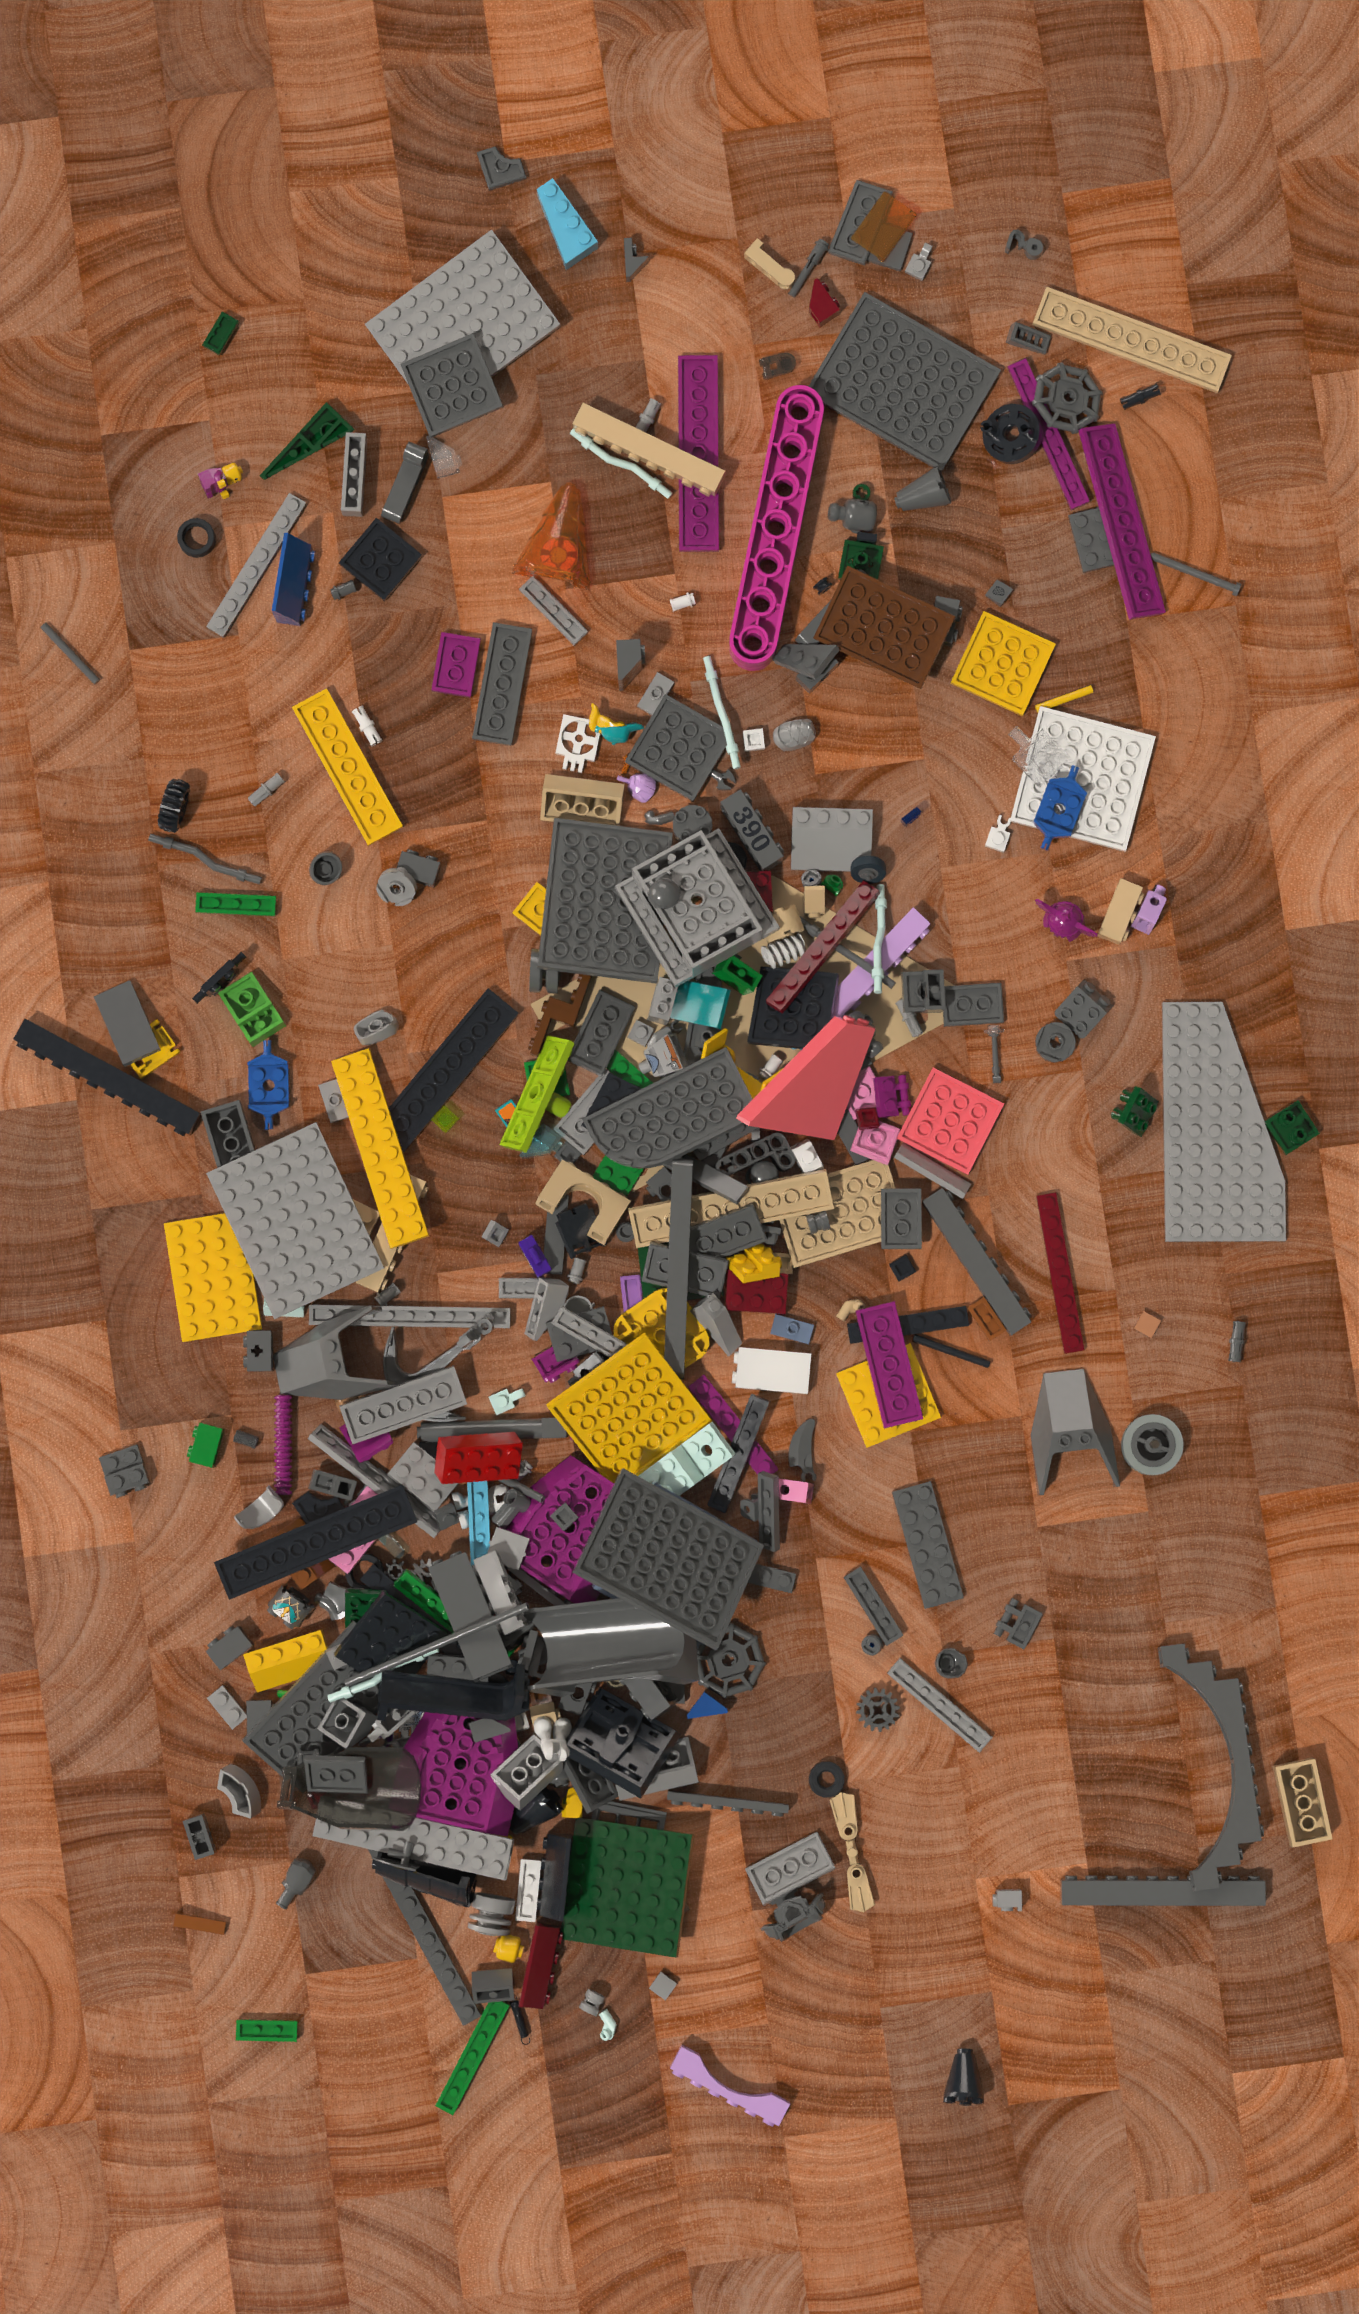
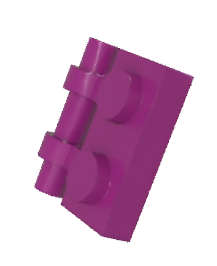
M906 1075L898 1076L899 1084H895L894 1076L873 1078L878 1118L899 1116L898 1108H902L903 1116L909 1115L910 1107L912 1106L908 1097L909 1083H907ZM900 1090V1102H897L896 1091Z

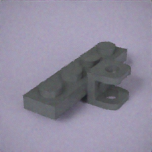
M762 1471L758 1473V1493L752 1494L751 1500L743 1499L740 1501L741 1515L752 1521L759 1519V1543L764 1545V1549L776 1552L780 1549L779 1478L776 1475ZM746 1506L749 1507L750 1512L746 1510Z

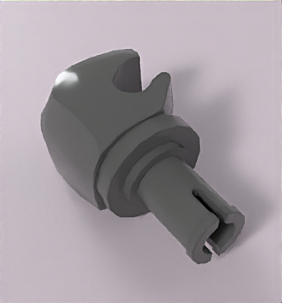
M296 1857L292 1861L286 1873V1878L282 1881L285 1889L276 1902L281 1908L287 1910L294 1896L303 1895L315 1877L316 1869L309 1860Z

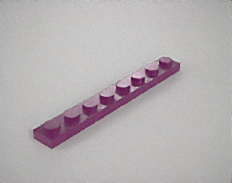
M1025 358L1009 365V373L1024 406L1029 408L1040 420L1042 426L1041 445L1070 510L1088 504L1090 502L1058 429L1047 427L1046 421L1032 404L1037 382L1027 359ZM1044 404V406L1046 407V409H1047L1048 412L1050 413L1047 404Z

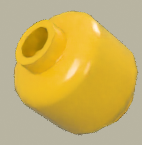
M501 1935V1937H497L493 1952L496 1953L497 1959L514 1963L517 1957H522L524 1946L521 1945V1939L517 1936Z

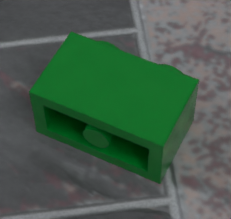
M734 955L717 964L712 972L713 975L742 995L754 992L762 977L761 974Z
M203 1423L195 1426L192 1434L195 1440L193 1446L190 1445L187 1452V1457H190L188 1462L214 1468L225 1429Z

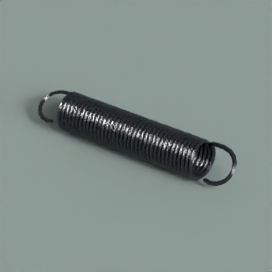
M518 2000L510 2001L522 2042V2038L529 2036Z

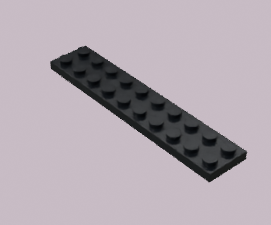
M489 988L390 1105L389 1111L403 1154L519 1015L516 1010Z
M400 1485L215 1561L214 1564L228 1599L231 1600L408 1527L418 1521L403 1485Z

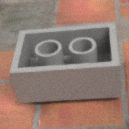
M413 1442L387 1476L399 1486L403 1485L409 1494L433 1512L438 1509L458 1483L441 1484L434 1473L436 1460Z

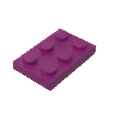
M441 632L432 692L471 698L481 638Z

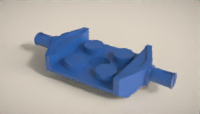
M1072 765L1066 778L1049 779L1033 824L1044 834L1041 849H1044L1045 844H1047L1045 850L1048 851L1054 838L1071 837L1087 792L1076 782L1079 767H1076L1075 772H1073L1075 766ZM1056 804H1062L1065 807L1063 814L1055 813L1054 806Z
M268 1040V1046L267 1041H263V1055L247 1062L248 1108L264 1115L265 1130H273L274 1115L289 1108L288 1061L271 1053V1040ZM267 1080L274 1082L275 1086L271 1091L264 1090L263 1085Z

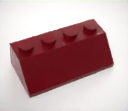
M540 1922L535 1924L519 2007L543 2009L544 2004H549L551 1993L547 1992L548 1984H553L555 1975L554 1972H551L552 1964L557 1965L559 1952H555L556 1945L561 1944L563 1932H559V1926Z

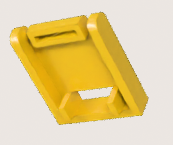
M158 1019L153 1021L150 1026L161 1051L143 1058L142 1060L145 1064L139 1068L135 1062L131 1064L141 1080L180 1053L179 1049L173 1052L170 1051L176 1044L163 1026L155 1030L154 1027L160 1024Z

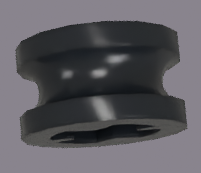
M825 577L816 583L813 589H817V594L820 596L829 590L833 584L828 582V577Z

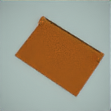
M884 191L850 239L875 255L879 261L884 262L913 222L917 213Z

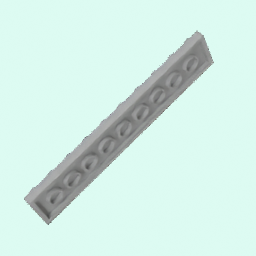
M326 1796L320 1797L313 1831L314 1837L388 1853L389 1848L403 1851L405 1841L413 1843L410 1859L500 1880H507L515 1840Z

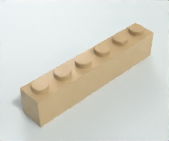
M410 1175L419 1202L421 1198H425L429 1187H426V1181ZM381 1224L373 1244L384 1269L356 1281L357 1284L378 1293L380 1290H385L389 1280L386 1279L389 1271H393L397 1262L394 1258L397 1253H401L404 1247L403 1245L394 1249L390 1248L383 1224Z

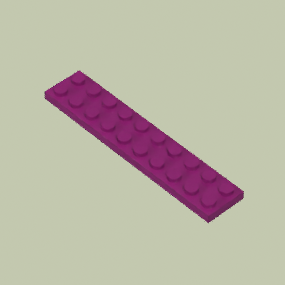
M678 355L679 449L718 467V355ZM679 479V552H719L718 492L716 496L711 494L706 496L699 492V488L694 486L692 488L687 487Z
M1107 424L1081 428L1078 431L1128 618L1132 620L1162 615L1166 611L1116 425Z

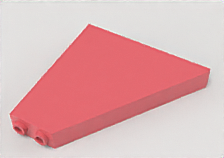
M844 1015L843 1018L834 1016L737 1115L736 1119L752 1127L835 1140L875 1028L868 1025L869 1021L862 1018L855 1020L847 1015Z

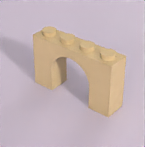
M562 1160L538 1196L536 1205L553 1214L561 1200L568 1193L583 1191L590 1194L598 1203L599 1215L590 1227L587 1236L605 1245L626 1212L631 1200L623 1193H617L612 1190L608 1184L597 1181L591 1174L577 1169L573 1163Z

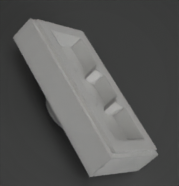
M657 672L637 707L652 716L665 694L668 695L674 682Z
M337 1079L318 1085L330 1123L349 1118Z
M499 1278V1298L534 1299L539 1278Z

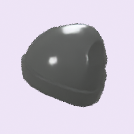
M320 852L310 863V877L317 884L330 885L341 875L342 862L333 852Z

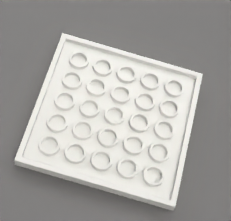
M1040 706L1010 821L1038 829L1033 824L1049 779L1066 778L1069 775L1071 766L1074 765L1073 772H1075L1076 767L1080 768L1076 776V782L1087 792L1070 838L1126 852L1156 736ZM1056 804L1054 811L1057 814H1063L1065 807L1062 804Z

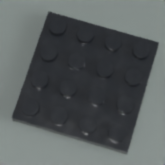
M761 966L759 974L762 977L756 989L747 1040L748 1044L803 1049L832 1019L839 974L817 971L782 1014L768 1005L766 999L791 969H773L772 967Z
M382 1591L336 1649L334 1656L361 1673L445 1637L447 1632L393 1596ZM428 1656L422 1661H413L397 1667L392 1672L416 1674L426 1662Z

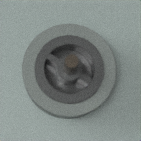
M1155 1414L1145 1415L1135 1419L1127 1426L1122 1436L1121 1450L1125 1461L1135 1471L1145 1475H1159L1168 1472L1179 1462L1183 1452V1438L1179 1428L1170 1419Z

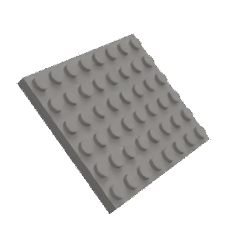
M490 230L365 323V326L407 382L400 364L472 333L475 335L490 375L493 377L558 329L561 324L494 232Z
M317 1122L206 1173L274 1319L384 1269Z

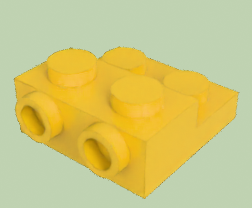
M763 1244L745 1249L744 1254L726 1257L729 1260L727 1267L742 1283L779 1277L780 1268L782 1267L781 1258L779 1256L775 1257L772 1249L765 1247Z

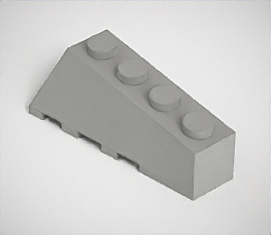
M495 1550L473 1560L474 1565H472L476 1577L480 1576L482 1584H480V1588L484 1596L488 1595L490 1602L487 1604L491 1614L495 1613L497 1615L520 1605L498 1551ZM524 1613L496 1624L499 1633L503 1632L504 1635H509L529 1626Z

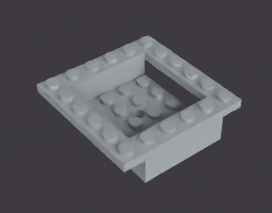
M719 828L706 836L702 830L635 866L632 868V877L615 885L617 893L675 988L780 930L779 925ZM659 879L672 880L680 889V898L676 905L666 910L663 908H655L681 951L682 957L644 896L646 894L648 897L647 892L650 886ZM694 896H700L703 901L701 904L695 905L691 899Z

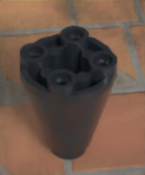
M545 1787L522 1810L516 1808L512 1815L510 1830L514 1834L519 1835L557 1817L564 1811L558 1802L560 1796L554 1790L550 1791Z
M957 2049V2054L954 2056L945 2087L943 2103L954 2104L957 2101L961 2106L984 2104V2093L973 2049Z

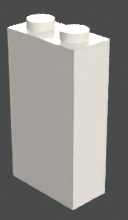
M739 1347V1352H734V1363L737 1364V1372L733 1371L732 1383L736 1384L735 1388L808 1394L811 1354Z

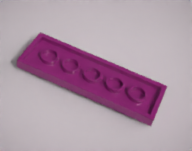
M895 1301L856 1310V1317L883 1428L922 1420L921 1407Z

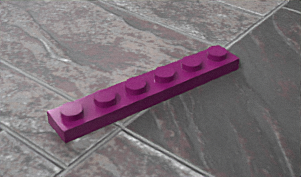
M703 1374L688 1388L732 1442L740 1419ZM755 1440L747 1460L748 1464L757 1475L762 1471L770 1474L775 1473L778 1467Z

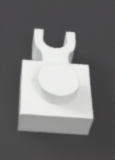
M999 815L997 820L998 827H991L985 847L1004 853L1010 833L1006 832L1005 829L1010 825L1011 818L1008 819L1007 824H1002L1000 822L1002 815Z

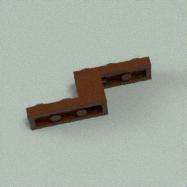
M579 974L577 982L580 983L578 990H573L570 1001H573V1004L553 997H549L548 1001H544L541 1012H544L542 1020H537L534 1029L537 1031L535 1039L531 1038L528 1049L531 1050L530 1055L539 1056L551 1020L574 1028L592 978L591 975Z

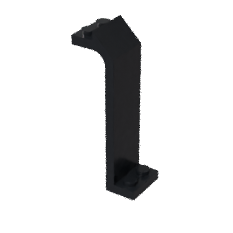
M517 1664L513 1679L503 1684L382 1670L378 1690L377 1720L385 1721L387 1713H391V1708L507 1721L529 1710L527 1686H529L530 1679H528V1673H525L524 1664Z

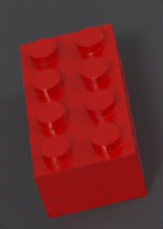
M516 1432L438 1437L434 1473L441 1484L518 1479L523 1443Z

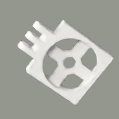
M563 714L555 752L557 755L565 756L562 769L566 770L568 762H570V771H574L576 764H579L578 772L582 773L585 760L595 762L600 733H596V737L586 736L584 732L586 724L589 725V719ZM570 723H578L577 731L574 733L565 731V727ZM577 735H581L583 737V740L581 742H577L575 740V737ZM563 740L572 741L574 744L572 753L565 749L562 743ZM585 744L593 745L589 752L580 755L581 746Z

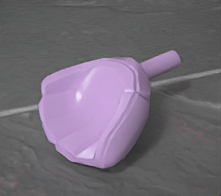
M646 774L632 775L629 779L619 775L617 777L618 781L628 784L627 788L630 795L641 803H646L655 792L656 781Z

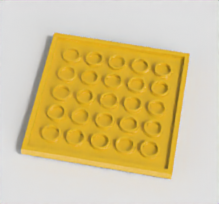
M645 1333L546 1404L547 1408L600 1475L612 1483H615L622 1468L639 1476L712 1422L702 1406Z

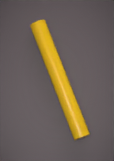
M1090 685L1037 704L1035 709L1038 713L1040 706L1052 708L1093 693L1092 686Z

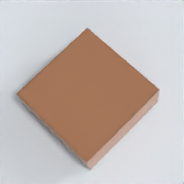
M1143 1311L1133 1329L1152 1338L1161 1320Z

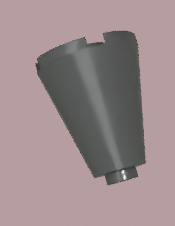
M939 467L931 469L896 492L897 497H894L897 508H902L903 511L951 504L948 488L946 489L945 480Z

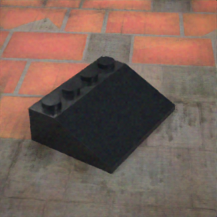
M548 1832V1837L543 1838V1849H546V1857L541 1859V1869L544 1870V1878L539 1880V1890H542V1898L537 1900V1910H540V1916L563 1921L565 1917L564 1908L566 1905V1888L568 1885L573 1835Z

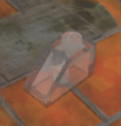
M427 436L426 439L437 479L460 473L459 467L462 466L460 454L455 455L453 448L433 437Z

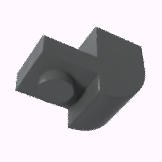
M314 1469L308 1489L351 1501L357 1481Z

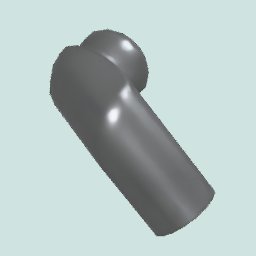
M648 811L644 814L645 822L649 825H662L674 820L672 811L655 816L654 811Z

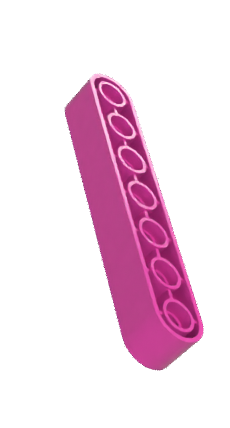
M795 385L787 388L777 400L730 632L729 652L731 658L739 667L748 671L764 669L773 661L776 655L822 426L823 401L814 389L805 385ZM796 407H803L808 412V415L803 420H797L793 418L791 411ZM788 445H795L799 448L800 454L796 458H788L783 452L784 448ZM786 483L792 487L793 491L789 496L782 497L777 494L776 487L779 484ZM775 521L782 523L785 527L784 532L780 535L771 534L768 530L770 523ZM765 560H772L776 563L777 569L770 574L764 573L760 568L761 563ZM758 598H763L768 601L770 606L766 611L758 612L753 608V602ZM757 637L762 645L758 650L751 651L744 644L746 639Z

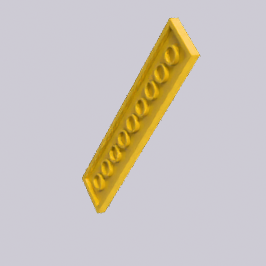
M368 1048L331 1061L390 1248L394 1249L429 1237L370 1049Z

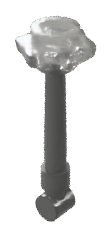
M989 1025L988 1030H984V1033L992 1037L993 1083H1001L997 1037L1004 1032V1029H1000V1025Z

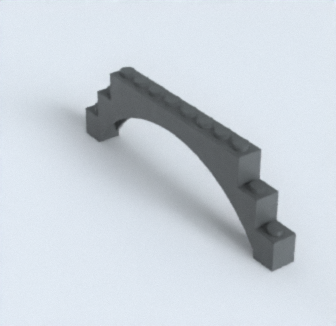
M1185 1644L1161 1646L1157 1648L1160 1668L1166 1667L1180 1676L1205 1701L1221 1728L1230 1757L1231 1798L1222 1831L1206 1858L1195 1870L1189 1871L1192 1891L1220 1888L1219 1884L1222 1883L1220 1871L1217 1872V1867L1240 1865V1860H1243L1242 1849L1238 1848V1844L1262 1841L1261 1837L1264 1836L1262 1824L1259 1825L1258 1816H1261L1260 1805L1256 1804L1255 1797L1258 1796V1788L1253 1783L1252 1777L1255 1775L1254 1764L1250 1763L1249 1756L1252 1755V1747L1247 1742L1249 1727L1248 1723L1244 1722L1246 1706L1241 1701L1243 1686L1238 1678L1214 1681L1216 1668L1215 1665H1212L1211 1661L1187 1664L1190 1655L1188 1648H1185Z

